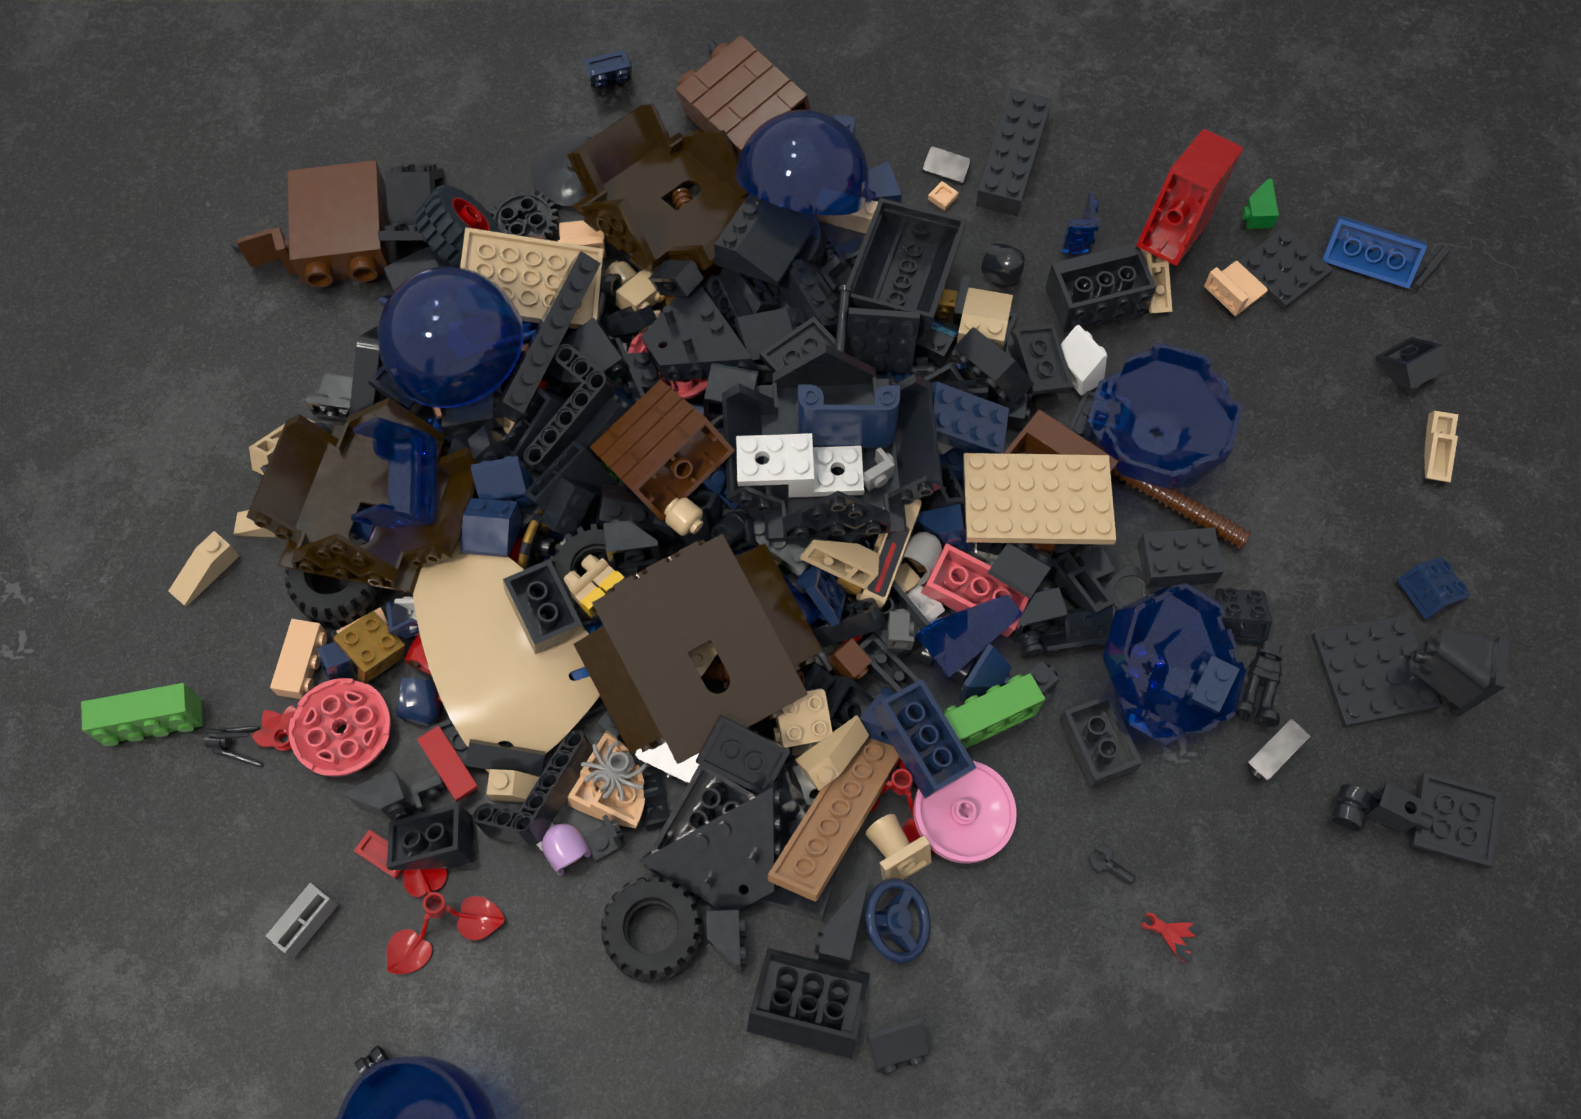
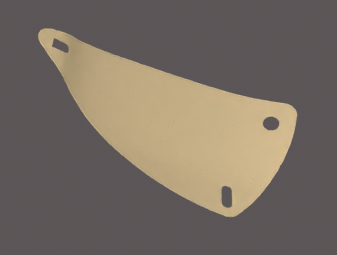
M461 529L452 559L422 568L413 592L419 633L436 688L453 725L467 747L469 746L470 739L497 744L500 741H509L515 747L545 751L547 753L571 731L600 696L590 676L577 681H572L569 678L570 672L585 667L573 644L589 635V633L581 626L560 644L535 654L504 591L503 585L504 578L524 569L509 557L461 553Z

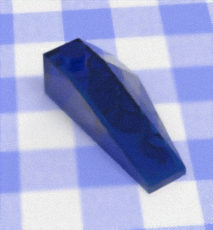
M1006 594L977 606L933 620L914 636L943 674L950 677L980 653L1023 613L1011 597Z

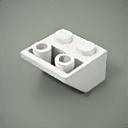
M1077 325L1062 342L1061 347L1073 386L1082 396L1085 392L1104 383L1107 353L1102 346L1096 344L1088 331H1084L1080 325Z

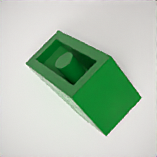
M1267 179L1249 198L1246 207H1243L1242 219L1246 221L1247 229L1274 227L1279 213L1272 179Z

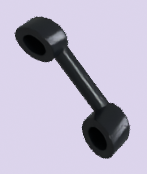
M604 274L601 276L597 322L604 330L601 319L606 297H616V291L622 287V278L619 274Z

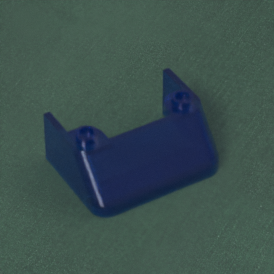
M380 417L354 427V433L373 438L375 454L380 459L389 461L388 504L381 503L351 515V520L380 528L419 527L431 524L436 517V442L429 433Z

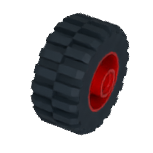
M451 185L436 187L417 208L415 213V224H417L419 233L423 235L424 241L430 245L434 252L436 251L440 255L439 257L447 260L450 265L459 267V269L465 228L502 233L501 229L498 228L496 220L491 217V213L480 202H477L473 196L466 194L460 188L456 189L455 186Z

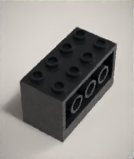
M1137 243L1051 264L1046 290L1063 332L1072 331L1077 325H1080L1081 328L1090 325L1098 326L1106 321H1118L1124 317L1138 316L1148 311L1156 290V284L1141 249L1136 246Z

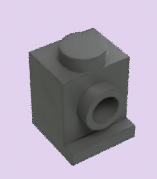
M898 609L894 612L890 611L887 625V648L912 650L914 622L910 621L909 611L904 609Z

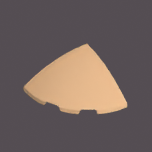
M606 732L597 744L598 752L604 762L609 746L615 741ZM619 741L613 748L610 756L615 752H629V750ZM593 751L587 762L601 765ZM634 762L633 768L627 774H630L640 768L639 765H636ZM588 766L583 767L580 772V778L568 796V806L601 820L607 814L609 820L615 819L618 825L636 828L644 808V789L633 788L620 782L624 791V800L621 801L615 783V789L606 799H603L602 796L606 792L600 793V788L605 785V782L599 781L596 786H593L594 777L587 783L584 782V779L589 774L599 769ZM642 772L629 779L624 778L632 783L644 785Z

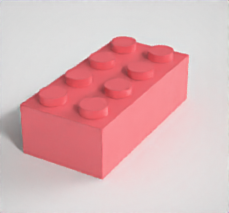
M947 543L941 551L933 572L920 592L1005 637H1008L1015 630L1029 600L1028 597L988 574L991 568L990 565Z

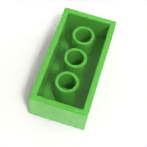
M1031 673L1025 676L1021 674L1016 675L1008 681V684L1002 687L995 685L986 691L987 694L981 697L974 695L968 698L964 705L958 708L954 705L943 711L965 749L1037 715L1045 701V697Z
M185 683L81 702L82 731L104 746H114L120 741L125 740L141 741L144 737L152 735L163 737L169 735V732L174 731L190 732L195 727L203 726L201 698Z

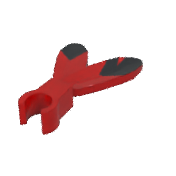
M1153 913L1144 914L1145 917L1151 918L1152 925L1148 926L1144 922L1140 926L1145 930H1152L1158 934L1162 933L1164 940L1174 954L1184 962H1191V952L1180 937H1196L1203 932L1202 927L1195 923L1166 924Z

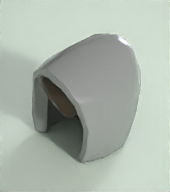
M919 532L909 538L900 564L903 558L907 557L919 572H925L924 576L918 581L920 586L927 582L938 562L942 551L940 540L928 532Z

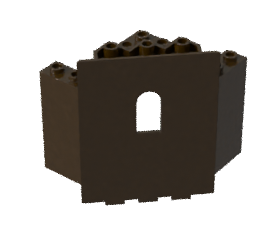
M654 103L640 105L567 154L586 193V196L571 206L585 217L584 222L596 232L600 230L608 236L606 241L618 251L623 249L631 256L629 258L631 262L642 271L647 269L652 274L665 260H692L697 264L699 270H706L714 264L715 242L752 189L757 187L749 166L741 167L725 130L704 132L702 129L689 131L684 136L681 133H676L669 137V133ZM691 182L698 185L701 193L677 211L662 199L684 183Z
M390 397L348 416L345 425L333 426L331 433L298 414L286 420L246 517L254 521L256 526L273 532L278 539L287 541L278 563L279 567L413 594L422 568L452 559L462 529L463 514L476 488L471 465L478 464L479 462L473 459L471 450L467 447L447 455L449 447L445 446V435ZM361 503L382 507L383 510L372 539L363 545H357L350 541V531Z
M723 534L706 543L704 539L695 542L666 559L664 558L647 567L645 570L614 584L612 588L607 590V595L592 602L604 626L573 644L630 753L641 749L643 753L656 746L654 741H657L658 745L666 742L677 765L700 753L720 714L751 730L750 726L767 716L770 720L784 713L782 708L808 695L796 671L801 669L799 663L804 667L816 660L815 654L823 651L767 545L764 543L734 556ZM710 640L730 677L728 689L720 694H714L705 687L687 653Z

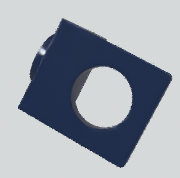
M393 602L386 603L389 633L405 639L419 633L417 620L413 618L408 619L407 608ZM409 626H417V628L409 629Z

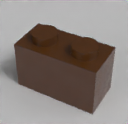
M853 639L839 644L826 656L834 675L850 677L852 680L860 679L869 670L866 666L872 662Z

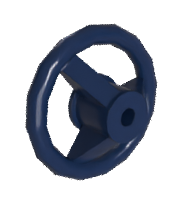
M899 878L885 879L876 885L867 899L865 911L866 928L870 940L884 958L896 963L911 962L923 952L929 941L931 924L929 910L924 898L912 884ZM889 889L902 890L883 910L876 911L877 903L884 892ZM910 899L915 903L920 920L919 937L916 943L909 934L912 919L907 906ZM886 936L907 952L898 953L891 950L881 937Z

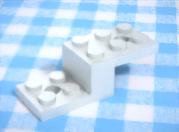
M812 434L736 436L738 486L788 484L789 497L828 496L836 491L847 495H864L861 446L813 447ZM759 456L769 458V462L764 465L758 464L755 460ZM841 467L845 472L837 476L832 474L831 469Z

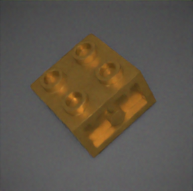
M374 611L334 636L336 644L358 667V680L365 684L404 658L405 644L396 635L389 633V627Z

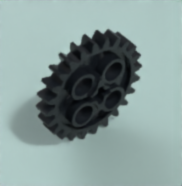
M524 189L523 194L515 190L514 196L507 193L508 199L505 200L500 197L501 204L494 203L495 210L489 211L492 215L491 217L498 223V228L505 234L524 237L544 236V240H547V238L554 239L552 232H558L556 225H559L560 222L555 203L551 202L549 196L545 198L543 192L537 195L535 189L530 194H528L527 189Z

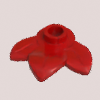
M290 705L282 715L274 711L264 710L262 715L263 729L252 734L254 741L261 747L273 746L279 751L290 750L289 738L285 743H281V739L284 736L289 737L290 719L293 718L297 709Z

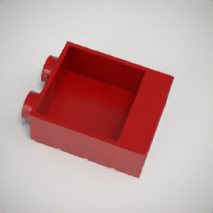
M1203 129L1171 167L1136 246L1177 266L1207 226L1243 151L1242 146Z

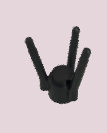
M258 725L233 728L221 727L220 729L207 730L205 746L214 749V754L225 755L251 765L263 767L262 762L225 750V747L230 746L232 738L249 737L248 732L259 730L260 727Z

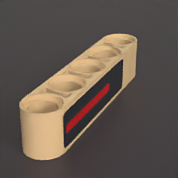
M917 499L912 504L905 505L907 532L878 535L873 549L874 552L879 554L878 576L865 590L861 588L856 596L857 600L873 598L880 609L883 607L920 510L921 500Z

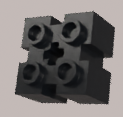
M699 489L697 494L691 493L687 497L701 508L703 512L701 519L703 525L695 534L689 533L688 535L681 536L667 525L665 519L661 521L656 516L653 525L659 540L678 544L679 541L684 540L686 546L703 539L705 543L710 541V527L715 526L719 522L724 511L718 493Z

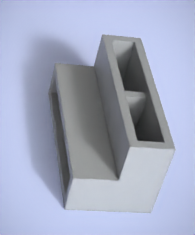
M309 883L267 933L266 937L285 954L295 958L336 909L338 904L313 884Z

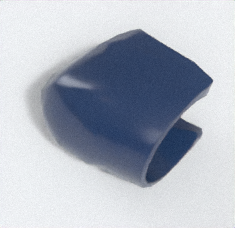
M401 678L400 697L396 710L397 717L415 724L432 725L437 720L441 710V702L438 700L439 693L435 682L426 679Z

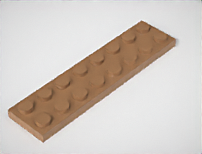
M871 738L866 739L840 776L820 790L770 870L768 881L817 902L901 759L893 746Z

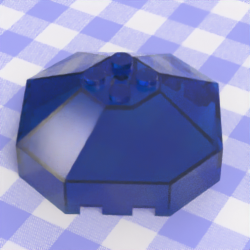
M1158 343L1152 346L1150 351L1143 354L1139 352L1126 358L1122 371L1099 381L1087 423L1107 454L1119 461L1116 468L1121 476L1169 489L1226 462L1233 449L1243 407L1238 401L1234 402L1228 393L1230 388L1220 374L1216 375L1210 367L1212 362L1207 355ZM1155 428L1159 429L1160 434H1163L1158 436L1157 439L1153 438V434L1150 433Z
M1187 583L1162 588L1116 610L1103 653V659L1127 725L1164 745L1186 734L1206 733L1217 727V724L1221 721H1228L1235 717L1246 673L1243 662H1237L1233 649H1236L1237 645L1231 628L1225 629L1221 619V616L1225 615L1223 606ZM1212 655L1240 669L1218 714L1195 703L1192 706L1188 705L1187 702L1190 697L1186 695L1191 683H1197L1200 677L1196 672L1203 660L1207 662ZM1148 662L1150 672L1145 673V669L1142 667V665L1147 664Z

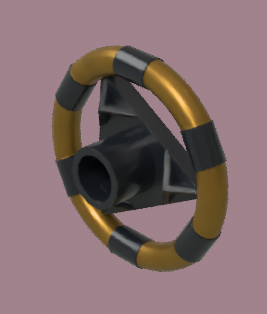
M542 509L532 517L522 540L518 565L524 570L539 564L542 556L549 557L553 549L554 539L548 538L549 527L541 522L545 512Z

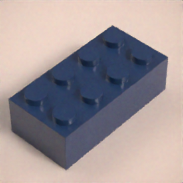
M940 382L931 383L938 442L970 453L1004 454L1009 408Z
M923 679L885 698L872 709V712L905 767L911 773L913 780L925 799L977 768Z

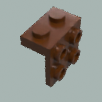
M280 227L247 235L237 240L239 249L251 267L281 259L289 274H296L289 260V238H285Z

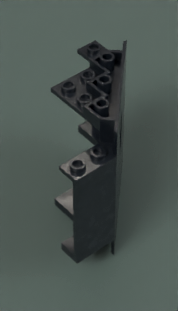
M823 344L772 374L773 385H760L756 387L755 391L738 383L722 392L724 439L735 450L725 460L727 498L741 506H747L757 510L759 513H764L766 540L907 532L905 505H910L915 500L923 496H929L934 491L943 488L931 382L916 374L894 384L900 385L896 437L891 446L882 448L895 461L893 477L880 488L875 487L868 491L864 486V495H847L836 491L828 496L789 497L788 484L738 486L736 436L797 434L798 385H815L819 387L823 392L824 405H874L876 391L882 386L892 385V380L876 379L874 367L827 344ZM861 448L863 479L864 472L877 465L875 453L878 448ZM759 456L755 461L758 464L764 465L769 462V458Z

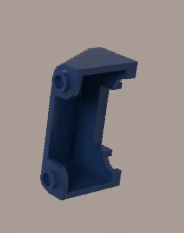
M798 385L797 434H812L813 447L861 446V448H887L893 444L896 437L900 385L880 387L875 393L874 405H824L823 392L819 387L815 385Z

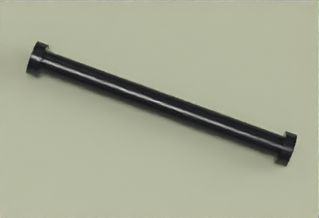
M840 285L838 288L840 303L835 349L843 353L845 351L849 297L853 290V287L848 285Z

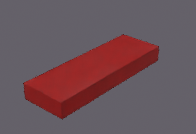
M439 725L417 739L456 802L479 788Z

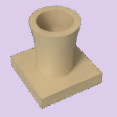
M889 814L878 819L866 831V836L886 858L880 862L882 881L891 878L904 880L932 863L930 843L925 835L910 844L895 814Z

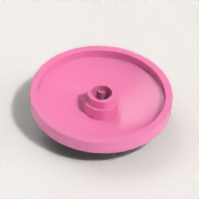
M976 761L973 762L977 768L966 776L926 799L918 788L914 799L913 814L920 836L925 835L930 843V849L936 854L957 863H977L995 855L1009 841L1016 823V805L1009 786L996 771Z

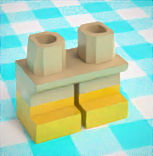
M590 554L581 563L587 572L580 577L573 570L564 577V581L569 588L572 598L593 618L597 612L592 602L607 595V590L612 588L614 584L624 580L625 577L612 569L603 558L599 560Z

